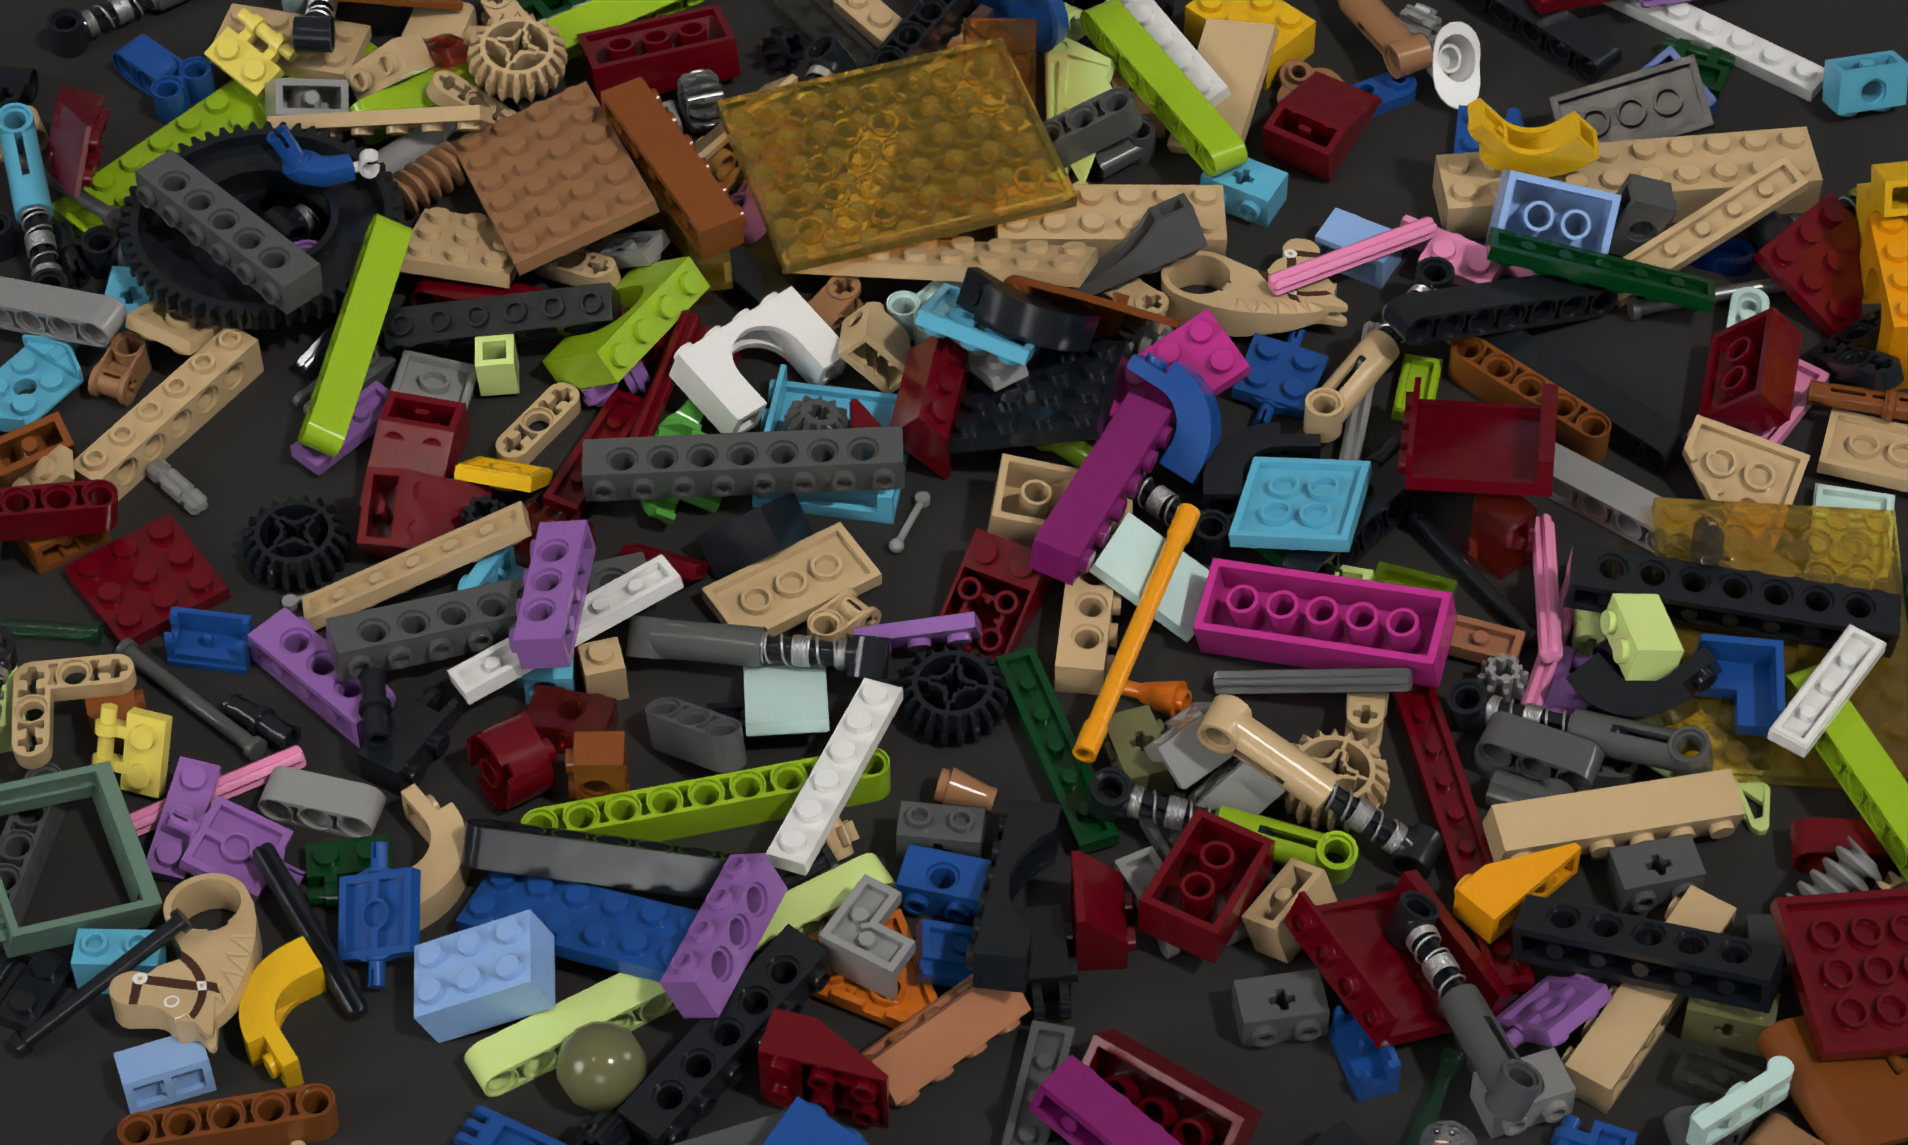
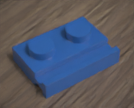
M922 918L916 925V964L919 965V973L916 976L917 982L953 988L973 974V970L966 969V952L968 943H973V927Z

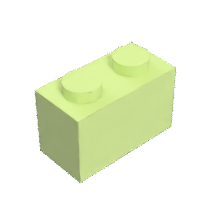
M1612 594L1607 609L1601 614L1600 628L1601 632L1608 639L1613 659L1619 665L1625 681H1657L1677 669L1684 649L1659 594Z

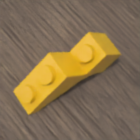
M1908 161L1872 164L1871 183L1857 184L1856 219L1859 254L1868 213H1881L1883 217L1908 215Z

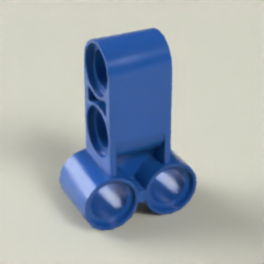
M145 34L139 35L112 54L113 64L121 76L153 98L157 119L163 124L167 125L189 110L188 106L198 104L217 91L211 62L207 58L195 56L183 61Z

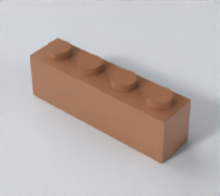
M971 974L862 1051L861 1054L888 1075L889 1105L905 1106L919 1097V1090L925 1085L948 1077L954 1071L952 1066L960 1060L974 1057L987 1048L986 1042L992 1037L1015 1029L1020 1024L1019 1018L1032 1009L1023 993L973 988V974Z

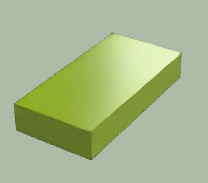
M1412 354L1404 355L1392 411V420L1403 421L1406 391L1414 392L1415 377H1421L1420 399L1436 400L1443 359Z

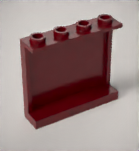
M1415 377L1414 392L1406 391L1403 430L1401 431L1398 457V474H1406L1405 489L1552 497L1559 384L1543 383L1541 405L1420 399L1421 377Z
M1417 870L1403 872L1393 891L1315 906L1305 891L1299 892L1283 921L1378 1049L1453 1032L1440 1011L1439 992L1435 991L1422 972V965L1415 961V957L1410 951L1396 947L1384 934V926L1401 894L1405 891H1419L1428 895L1437 903L1440 909V916L1436 924L1438 932L1442 936L1440 946L1450 950V953L1461 969L1460 974L1466 976L1464 984H1473L1479 989L1495 1017L1502 1012L1512 995L1511 990Z

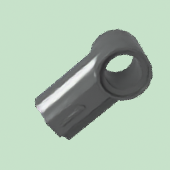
M1142 115L1143 123L1137 132L1096 153L1090 171L1098 180L1101 178L1105 179L1130 164L1144 165L1155 159L1157 155L1156 127L1151 118Z
M1497 769L1491 778L1485 804L1491 806L1573 793L1575 791L1568 783L1560 779L1549 778L1539 783Z

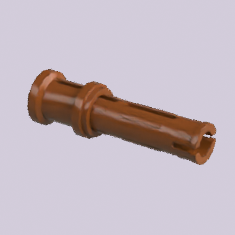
M1810 379L1806 404L1881 415V419H1885L1886 422H1891L1893 419L1908 421V393L1898 392L1896 387L1879 391Z

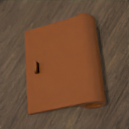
M1011 275L1003 281L1015 289L1047 299H1074L1101 315L1093 338L1099 340H1111L1118 334L1124 314L1178 328L1180 323L1179 320L1127 305L1129 296L1118 292L1113 293L1112 301L1019 275Z
M1804 1015L1778 1021L1766 1028L1758 1036L1756 1045L1767 1062L1772 1057L1784 1056L1789 1058L1794 1064V1072L1788 1094L1817 1138L1826 1145H1895L1908 1141V1058L1905 1054L1819 1062Z

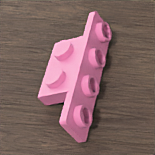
M1404 215L1401 220V226L1418 219ZM1437 227L1438 230L1434 238L1410 246L1422 252L1418 263L1428 257H1441L1451 262L1455 270L1454 284L1459 286L1497 281L1500 275H1510L1516 278L1539 275L1529 269L1517 266H1501L1492 260H1488L1487 246Z

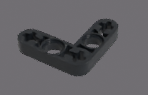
M1881 307L1868 312L1815 346L1811 351L1813 365L1830 373V377L1879 391L1892 389L1904 381L1899 358L1874 351L1877 347L1881 327Z

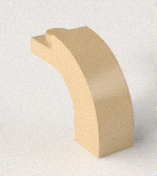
M414 783L401 791L405 817L429 844L424 857L412 866L421 870V931L440 919L455 905L466 887L470 867L464 866L461 863L465 825L458 809L453 802L441 808L431 794L425 796Z

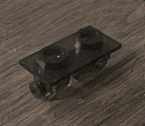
M1710 516L1698 518L1694 524L1692 540H1682V545L1687 553L1695 557L1694 562L1708 566H1719L1720 560H1731L1730 555L1723 547L1725 540L1724 531L1718 526L1717 521Z

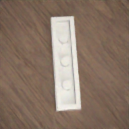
M1850 624L1771 726L1767 739L1805 758L1884 654L1887 643Z

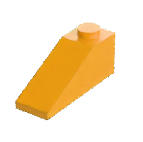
M1575 842L1486 864L1473 875L1466 874L1454 888L1455 898L1452 914L1487 943L1492 944L1514 925L1527 894L1547 898L1577 873L1582 847Z

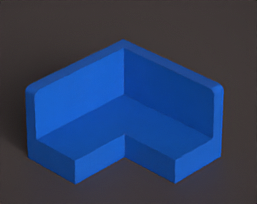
M1700 634L1694 654L1705 646L1716 658L1723 671L1718 674L1716 682L1704 692L1697 691L1694 695L1734 699V734L1767 737L1769 729L1786 708L1784 640Z

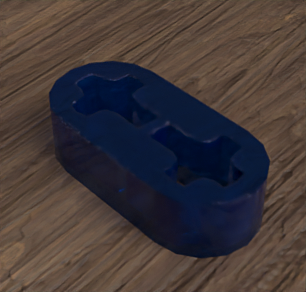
M1731 237L1690 263L1689 266L1728 276L1741 277L1747 275L1752 270L1755 250L1747 241ZM1734 256L1740 257L1739 260L1733 258Z

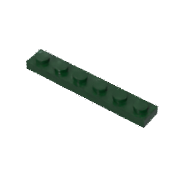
M1492 226L1487 238V259L1501 266H1517L1532 270L1534 273L1543 276H1559L1567 278L1576 284L1584 285L1588 283L1604 287L1618 294L1629 293L1642 296L1651 302L1663 301L1679 305L1688 311L1700 310L1711 313L1716 302L1715 281L1712 279Z
M1034 646L996 656L995 666H1001V670L1004 673L1003 678H1006L1008 683V697L1055 803L1062 804V818L1076 850L1087 854L1118 845L1119 833L1114 822L1101 821L1095 818L1089 811L1087 801L1090 781L1093 776L1087 763L1078 760L1072 753L1076 738Z

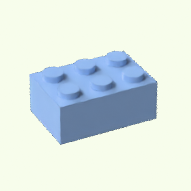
M1502 170L1487 238L1492 226L1608 254L1622 195L1517 171Z
M531 909L414 946V1019L438 1043L555 1008L554 935Z

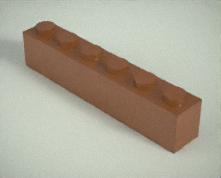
M638 77L601 91L604 119L615 130L635 165L701 258L704 260L744 244L743 227L747 225V220L743 209L739 204L734 205L725 184L722 181H716L705 157L700 158L696 153L691 137L688 134H682L675 115L672 111L667 112L664 109L655 88L650 89L643 78Z

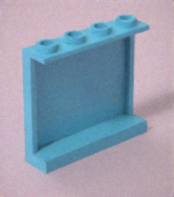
M781 364L777 379H771L769 384L768 402H771L770 408L764 409L761 416V431H783L784 416L787 415L792 402L802 401L805 395L812 399H818L821 395L822 399L827 402L836 400V407L847 409V418L849 420V402H851V399H858L879 422L881 427L890 426L898 394L788 381L787 365ZM904 450V469H905V470H906L907 461H908V457H909V453H908L906 450ZM901 489L795 493L804 514L893 524ZM787 493L752 495V505L757 508Z

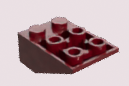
M1316 71L1280 101L1264 125V154L1330 182L1382 103V98Z
M61 86L56 97L44 167L73 197L80 198L84 187H91L93 177L96 176L97 168L101 164L104 144L99 142L102 141L104 131L107 130L110 109L104 108L106 100L104 95Z
M390 391L378 419L368 466L409 469L453 479L455 465H458L470 436L466 403ZM364 485L360 498L359 509H361Z
M367 466L357 545L364 556L394 557L462 527L459 513L464 512L465 506H469V500L473 497L476 499L481 498L483 495H490L492 499L493 488L409 469ZM471 562L469 564L476 565L477 562Z
M978 528L974 532L939 616L974 611L981 621L982 638L972 639L971 644L963 647L965 652L968 653L978 648L981 658L991 655L995 665L996 656L1015 651L1042 607L1054 578L1028 567L1032 548ZM939 643V644H941V645L946 644L947 647L952 648V649H955V650H957V649L959 648V646H958V647H954V646H949L947 643Z
M773 1008L758 1049L761 1099L767 1100L779 1107H789L798 1096L806 1102H813L822 1107L828 1114V1117L835 1116L852 1120L864 1127L877 1126L888 1129L890 1125L888 1075L816 1017Z

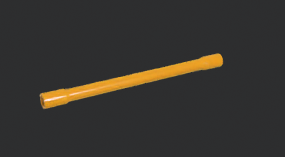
M1182 503L1175 512L1167 531L1165 543L1089 718L1084 722L1073 747V755L1082 762L1092 763L1097 758L1108 732V724L1185 545L1189 543L1200 518L1199 509L1192 504Z

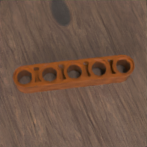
M1479 336L1455 339L1451 342L1448 365L1450 379L1485 402L1541 405L1543 383L1555 384ZM1559 386L1555 442L1595 463L1600 462L1606 457L1611 432L1610 419L1604 413Z
M312 1083L136 1112L127 1115L120 1121L117 1127V1136L120 1145H290L295 1140L310 1143L332 1137L339 1129L340 1118L333 1090L327 1085ZM318 1110H324L320 1113H313ZM272 1118H278V1119L273 1120V1121H268L269 1119H272ZM229 1125H234L233 1127H230V1128H224V1127L229 1126ZM185 1132H190L189 1134L179 1136L180 1134H183ZM144 1140L143 1142L135 1143L136 1141Z

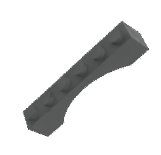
M1181 193L1149 207L1139 224L1128 237L1108 254L1098 259V263L1080 288H1066L1092 295L1107 289H1118L1126 285L1130 279L1142 274L1155 273L1162 269L1165 264L1178 258H1190L1199 249L1208 246L1194 207L1186 195Z

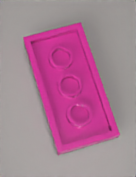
M1208 308L1139 353L1147 356L1149 352H1152L1170 363L1167 367L1168 370L1174 361H1185L1201 374L1214 396L1219 395L1252 373L1248 362ZM1126 368L1104 430L1128 392L1172 409L1169 426L1177 422L1176 412L1169 397L1162 390Z

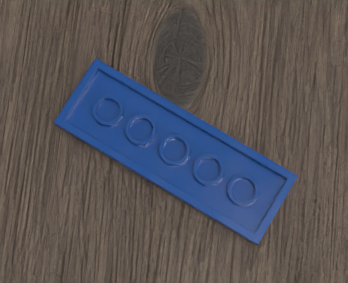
M489 871L455 921L459 932L531 909L553 933L556 957L660 982L699 911L579 882Z

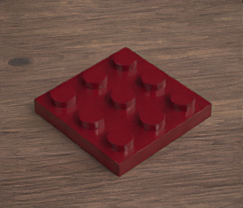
M170 513L64 566L68 580L117 644L126 638H131L140 646L170 630L169 613L172 606L209 610L231 598L228 586Z

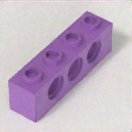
M587 520L540 522L536 539H532L530 542V566L525 568L523 572L524 592L522 598H518L516 602V626L511 628L509 632L510 649L513 653H517L522 669L571 666L596 552V546Z
M286 607L247 634L253 661L359 749L364 746V722L358 711V703L362 699L359 678L339 681L327 648V638L324 639L317 634L306 618L295 616ZM385 684L386 697L390 699L393 711L396 697L390 687Z
M765 853L730 854L659 982L683 1018H719L788 890Z

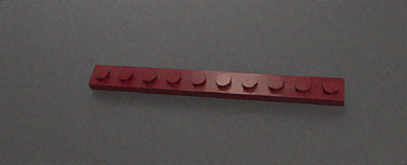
M1413 684L1411 691L1391 692V696L1436 831L1444 839L1442 849L1454 885L1456 886L1459 880L1466 874L1473 875L1484 865L1494 862L1435 687ZM1512 927L1492 944L1487 943L1469 928L1473 943L1511 990L1512 994L1529 991L1534 987L1535 978L1530 964L1513 960Z

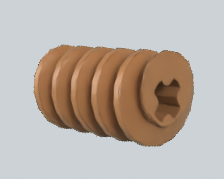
M441 142L438 147L428 150L427 155L423 154L417 157L415 162H410L405 165L403 170L400 169L393 173V181H397L398 190L402 193L404 210L409 215L416 216L419 213L418 205L424 209L428 208L431 203L430 198L435 201L442 199L441 190L447 194L453 192V183L458 186L465 184L463 168L458 159L460 155L450 142Z

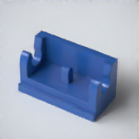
M172 606L169 613L171 632L164 633L168 666L247 675L252 661L247 635L254 630L251 615Z
M1342 1005L1337 1006L1332 1014L1331 1026L1328 1027V1037L1356 1102L1398 1092L1401 1063L1394 1047L1389 1046L1378 1049L1352 1014L1345 1015Z

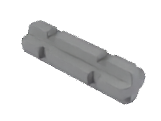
M156 458L147 465L148 477L156 484L161 485L160 488L176 502L184 505L183 508L190 514L197 516L207 509V496L199 489H193L195 486L176 469L171 468V465L164 459Z

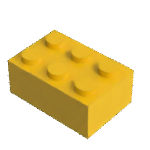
M1193 0L1185 6L1184 36L1197 47L1207 18L1276 25L1279 33L1263 81L1262 88L1264 90H1267L1279 81V71L1284 63L1290 60L1304 61L1314 53L1316 21L1283 0Z

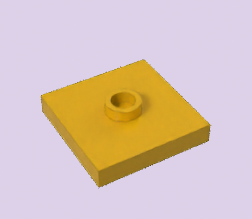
M477 456L458 463V465H455L454 479L489 485L493 490L513 492L518 490L529 493L550 485L553 476L551 468L484 456Z

